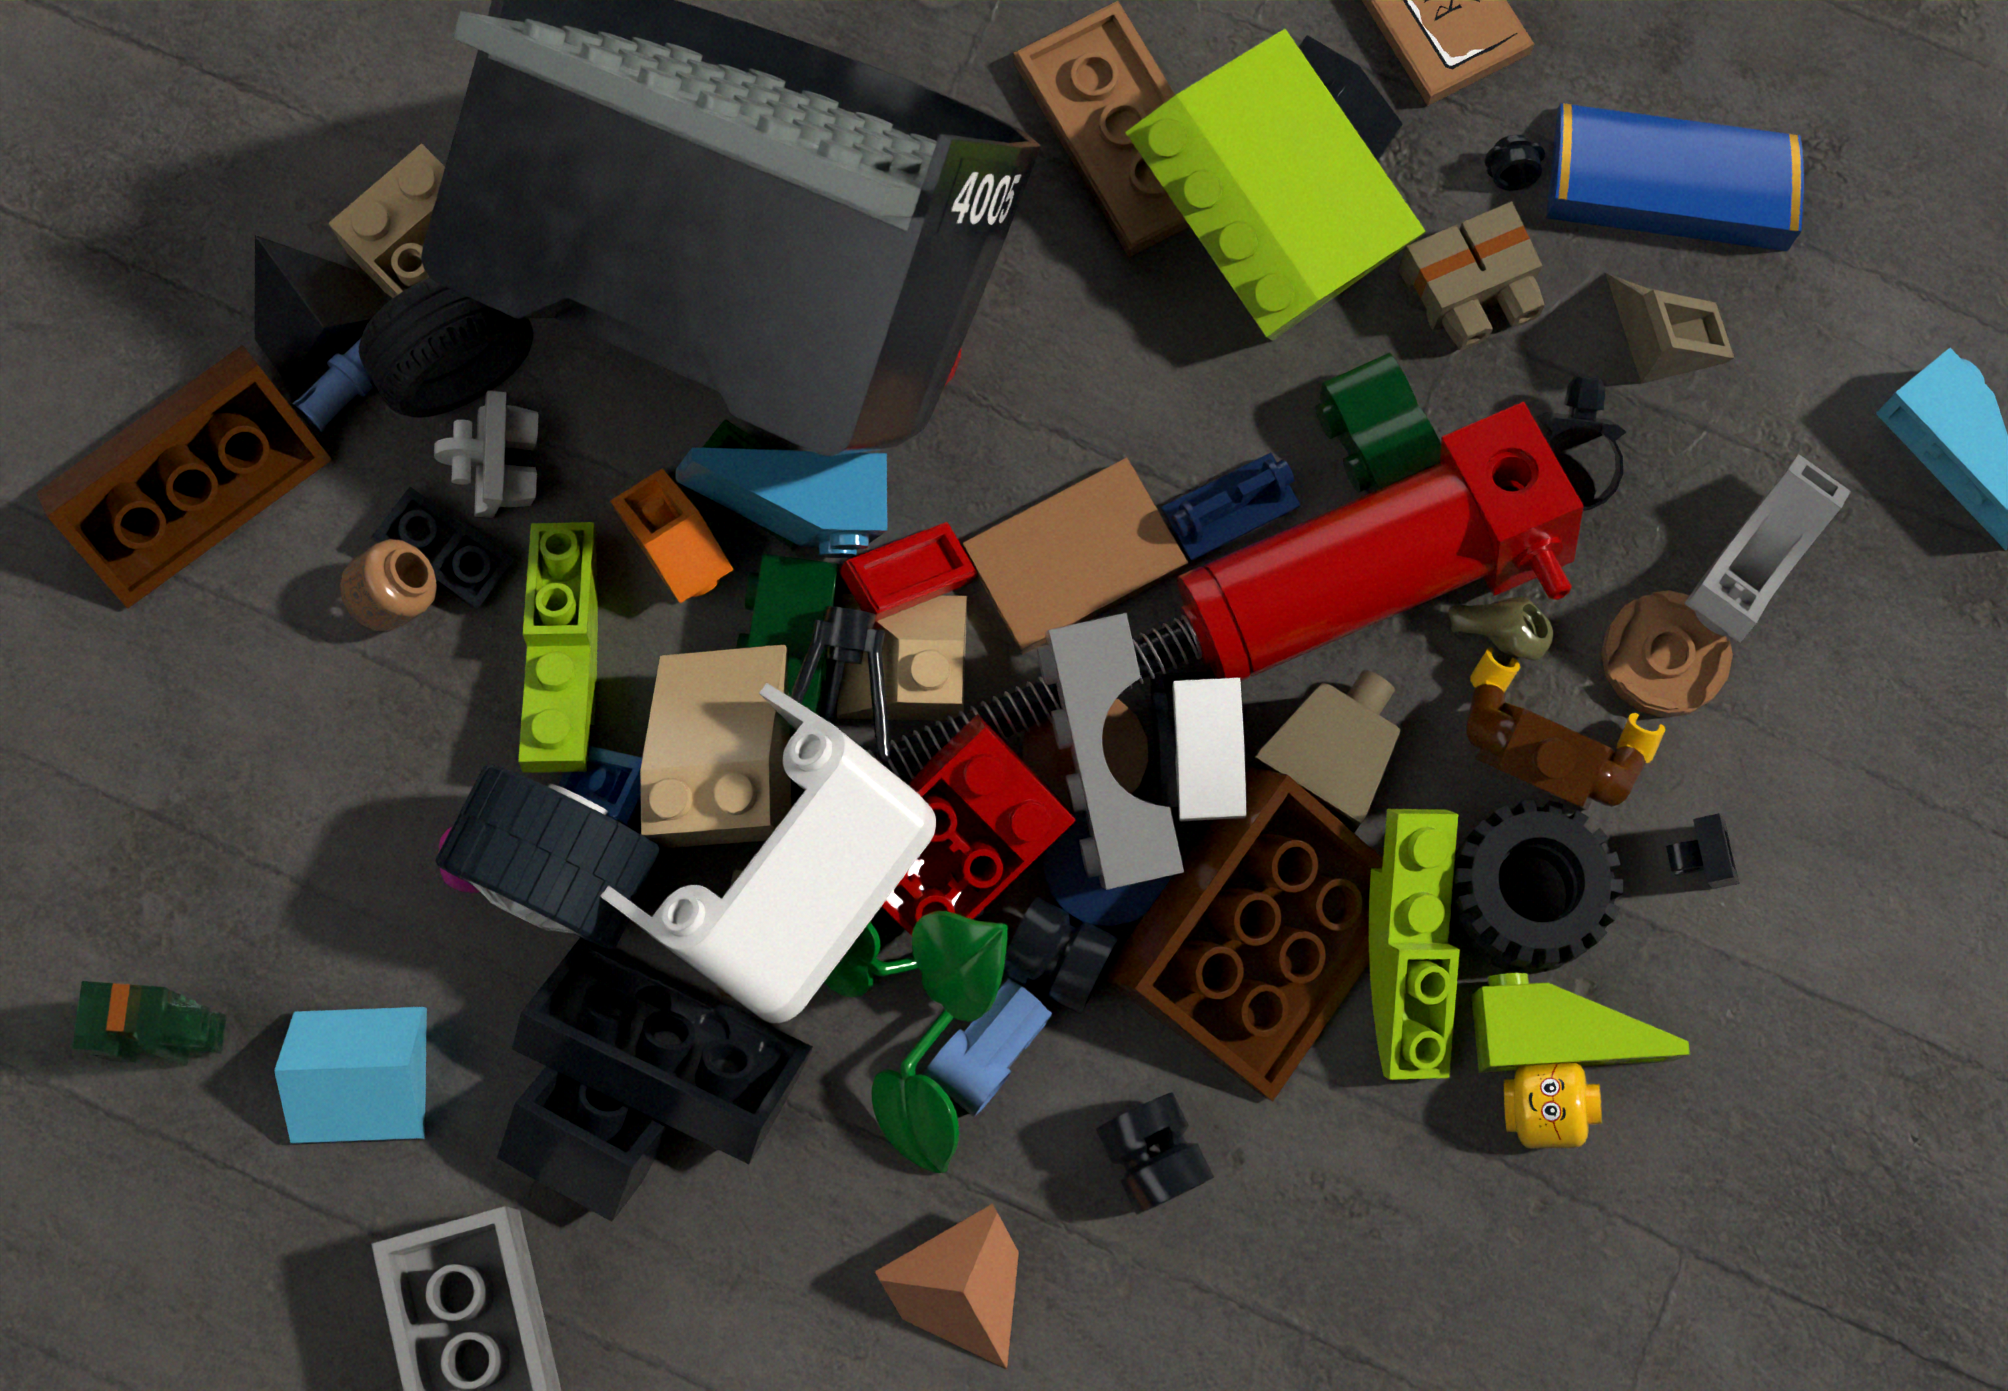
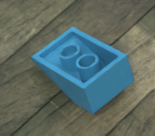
M692 447L676 468V481L801 547H819L820 557L857 556V550L869 548L870 542L887 531V453H850L825 456L813 451Z

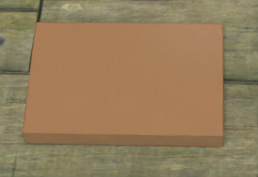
M1128 458L1103 469L962 543L965 552L978 571L980 581L1022 655L1046 643V631L1086 622L1187 569L1188 561Z

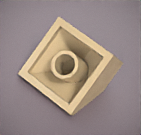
M841 593L842 608L861 610L852 594ZM941 595L874 623L875 630L885 631L882 658L888 720L947 721L948 715L956 718L959 716V710L964 713L967 596ZM863 652L862 664L845 663L837 703L838 719H873L867 653Z

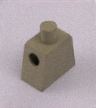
M1362 670L1347 695L1330 684L1322 683L1261 748L1252 768L1289 775L1355 834L1368 813L1400 733V729L1396 725L1380 716L1395 692L1394 687L1383 677L1368 670Z

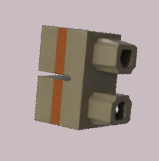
M1512 201L1462 222L1460 229L1457 225H1454L1407 245L1398 268L1408 289L1415 288L1425 305L1427 319L1432 331L1444 327L1460 350L1476 345L1490 336L1493 327L1484 309L1499 303L1511 327H1518L1539 317L1545 306L1540 288L1536 282V278L1543 265Z

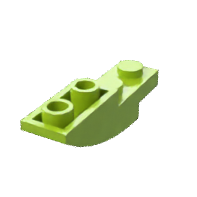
M594 522L531 523L523 637L527 645L518 762L523 773L587 772L590 725H595L597 684L598 584L596 528Z
M1387 809L1382 868H1371L1369 963L1372 1006L1383 1076L1389 1080L1449 1078L1460 949L1448 944L1459 814L1447 809Z

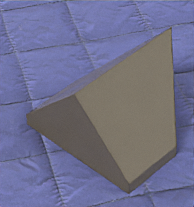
M1605 273L1641 384L1724 364L1735 359L1715 302L1654 290Z

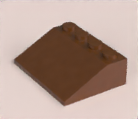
M1250 767L1245 774L1246 817L1217 819L1210 823L1182 862L1184 872L1172 876L1102 976L1159 1022L1266 1099L1274 1101L1369 964L1371 868H1382L1383 858L1289 775Z

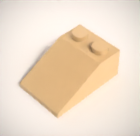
M773 645L660 656L640 769L641 835L665 848L766 841L792 808L791 778L787 775L783 766V753L790 740V724L759 692L768 683L789 696L787 646Z

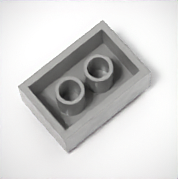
M504 1206L371 1244L403 1391H562L520 1210Z

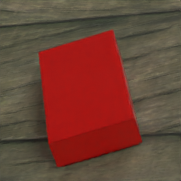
M948 522L848 559L839 570L861 610L876 614L875 622L968 585L978 575V571Z

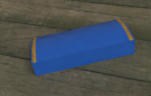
M1560 103L1557 112L1546 219L1788 251L1801 233L1804 197V163L1801 135Z

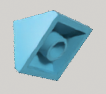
M402 1007L294 1012L274 1070L290 1143L309 1144L425 1139L427 1008Z

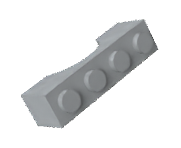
M1127 613L1046 631L1047 645L1037 647V655L1044 684L1056 683L1061 709L1051 711V718L1059 750L1069 747L1071 749L1076 773L1065 775V781L1073 814L1085 812L1090 837L1080 839L1079 843L1087 877L1099 876L1101 887L1108 890L1183 873L1184 869L1170 807L1147 803L1128 793L1111 774L1103 754L1102 732L1107 713L1122 691L1141 678Z

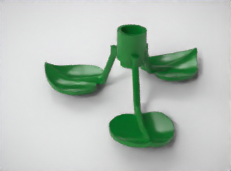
M935 911L921 917L913 929L912 952L914 957L892 962H883L876 959L880 951V938L874 926L869 922L824 981L830 989L840 995L860 997L871 990L873 986V973L878 976H886L920 969L922 972V984L926 993L932 1000L941 1003L944 1007L943 1012L901 1063V1073L892 1069H883L875 1075L871 1096L876 1120L882 1132L896 1150L914 1164L931 1172L943 1174L948 1171L949 1162L957 1150L959 1141L958 1118L951 1099L942 1087L928 1076L915 1075L916 1065L953 1018L967 1022L976 1021L986 1015L991 1009L1003 976L1008 926L1005 924L976 921L945 911Z

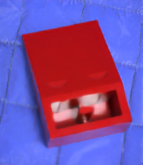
M978 714L928 761L908 785L933 809L936 817V829L930 843L889 895L882 907L911 936L913 935L916 922L931 912H952L969 919H974L1076 821L1067 805ZM979 856L990 857L988 864L982 869L973 870L970 868L975 858ZM969 883L977 888H981L979 892L974 891Z

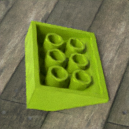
M1286 29L1281 30L1179 92L1125 132L1260 329L1272 341L1426 233L1421 223Z

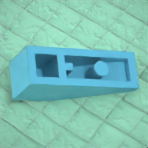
M1948 348L1896 391L1877 411L1876 415L2000 546L2007 550L2008 434L1995 394L1985 384L1980 370L1973 363L1966 359H1961L1951 348Z

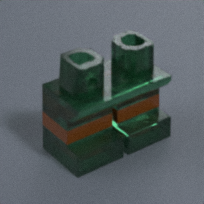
M82 981L72 1049L108 1061L136 1063L139 1043L140 1047L147 1053L187 1066L189 1052L222 1053L227 1017L220 1012H210V1007L198 1005L196 1001L166 987Z

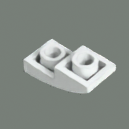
M1240 678L1174 681L1172 690L1176 736L1175 763L1179 821L1245 818L1246 783Z

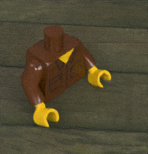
M1487 648L1470 676V681L1475 690L1468 715L1466 735L1471 744L1480 748L1475 759L1586 810L1589 809L1592 800L1610 807L1625 801L1640 776L1645 763H1650L1653 760L1665 733L1664 725L1660 724L1657 731L1645 730L1636 724L1639 714L1632 713L1627 719L1617 743V750L1614 752L1612 748L1529 710L1506 703L1505 691L1519 671L1520 664L1517 659L1512 658L1507 667L1503 666L1493 658V648Z

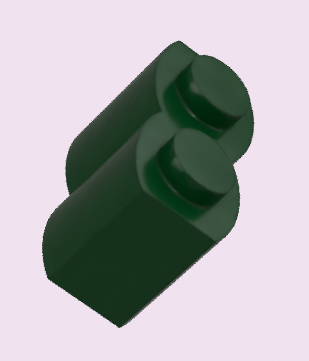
M1387 353L1322 383L1319 397L1321 403L1315 406L1316 415L1326 436L1329 439L1338 437L1347 450L1349 456L1343 458V465L1352 486L1357 492L1366 490L1368 494L1440 464V440L1425 413L1418 406L1405 374L1391 353Z

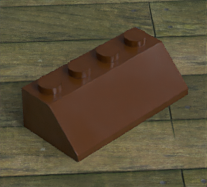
M241 345L40 489L36 494L48 519L128 609L332 459L246 348Z

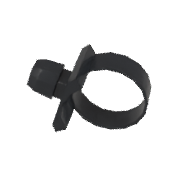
M1574 376L1568 384L1564 405L1570 406L1569 414L1545 412L1537 416L1544 428L1549 430L1544 436L1548 443L1554 436L1575 427H1587L1599 431L1609 440L1615 453V473L1611 484L1598 498L1583 504V511L1606 503L1617 491L1623 476V455L1616 440L1627 432L1609 419L1596 418L1597 411L1604 410L1606 390L1603 381L1598 378Z

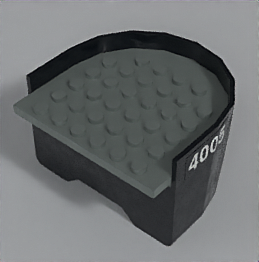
M492 0L488 16L460 11L453 39L478 49L422 248L421 259L423 268L431 279L517 319L555 318L721 393L731 415L821 455L834 456L893 448L901 445L925 429L967 335L1041 148L1039 143L1026 132L974 106L904 77L815 44L679 0Z

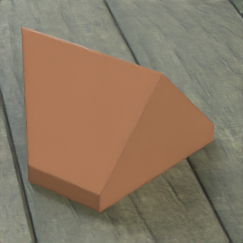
M991 1204L881 1267L875 1273L903 1320L1007 1370L1019 1252L994 1205Z

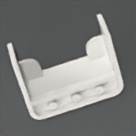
M766 683L759 694L796 730L788 741L783 753L785 772L805 791L721 899L703 886H685L668 896L652 917L610 886L606 888L601 897L761 1019L771 1023H781L794 1018L805 1008L918 859L935 833L936 817L933 809L915 790L836 726Z

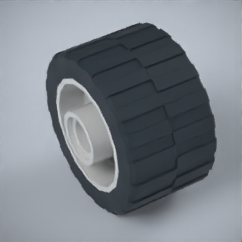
M488 764L483 766L435 862L439 868L474 885L489 900V903L546 931L572 933L611 950L616 948L630 919L601 897L602 893L610 886L637 906L662 856V851L657 844L606 816L608 811L590 800L550 783L547 787L506 768Z

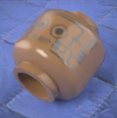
M392 539L377 543L354 558L342 572L340 581L342 601L349 614L361 625L373 631L389 632L402 627L424 613L434 601L437 589L435 573L428 558L415 546L402 540Z

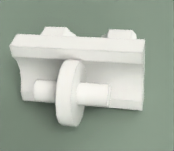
M487 390L485 406L478 409L477 439H472L471 421L455 420L453 424V437L438 440L434 444V458L440 463L452 465V483L460 485L471 483V466H476L474 517L494 518L499 507L531 506L536 497V467L504 465L505 448L534 449L538 435V412L517 406L506 405V392Z

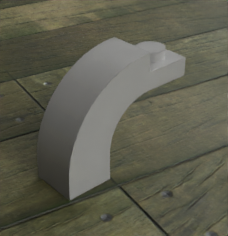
M1798 454L1724 548L1684 604L1696 612L1699 621L1709 630L1722 636L1728 635L1736 642L1738 640L1741 643L1755 626L1781 583L1839 512L1851 491Z

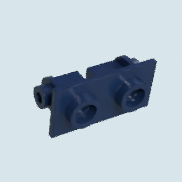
M1269 453L1162 506L1161 510L1191 562L1299 508L1301 504L1289 485L1295 481L1290 466L1284 459L1276 462L1272 453Z

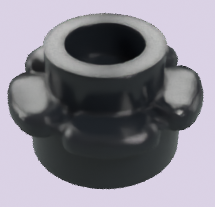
M1509 135L1500 139L1486 154L1484 163L1488 167V175L1493 177L1494 183L1498 188L1515 191L1531 186L1540 178L1542 174L1541 161L1545 157V151L1540 143H1531V140L1523 135Z

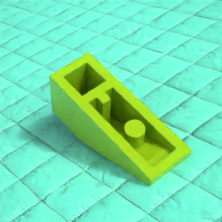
M1506 973L1489 976V986H1482L1471 994L1479 1073L1516 1071L1519 1066L1571 1062H1577L1582 1067L1669 1062L1690 1055L1689 1042L1553 984H1529L1527 973Z

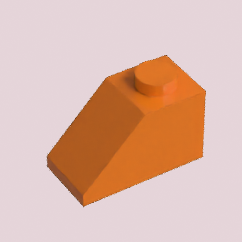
M663 468L610 500L662 581L680 604L690 597H697L708 593L719 583L721 577L734 570L698 509Z

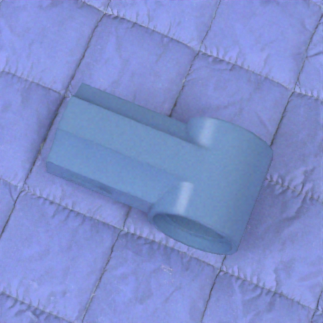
M1008 978L999 989L995 1002L988 1013L973 1021L965 1031L962 1029L957 1031L934 1057L923 1075L938 1083L951 1099L975 1117L1007 1080L1012 1072L1009 1067L1044 1028L1052 1013L1024 987Z

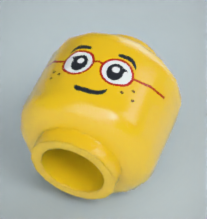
M1577 1062L1519 1066L1515 1072V1079H1504V1110L1507 1132H1517L1521 1144L1527 1148L1581 1147L1588 1137L1589 1124H1602L1600 1084H1587L1585 1071Z

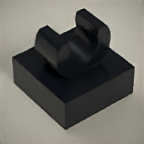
M1719 813L1693 819L1698 840L1666 846L1671 871L1675 872L1676 876L1705 870L1707 883L1713 889L1740 884L1726 821Z

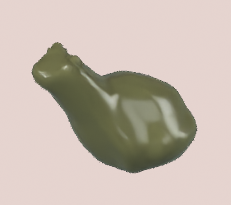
M1512 597L1485 605H1454L1448 611L1452 623L1451 628L1454 633L1465 632L1484 635L1500 651L1509 655L1536 661L1545 655L1552 643L1553 629L1549 620L1530 599L1525 597Z

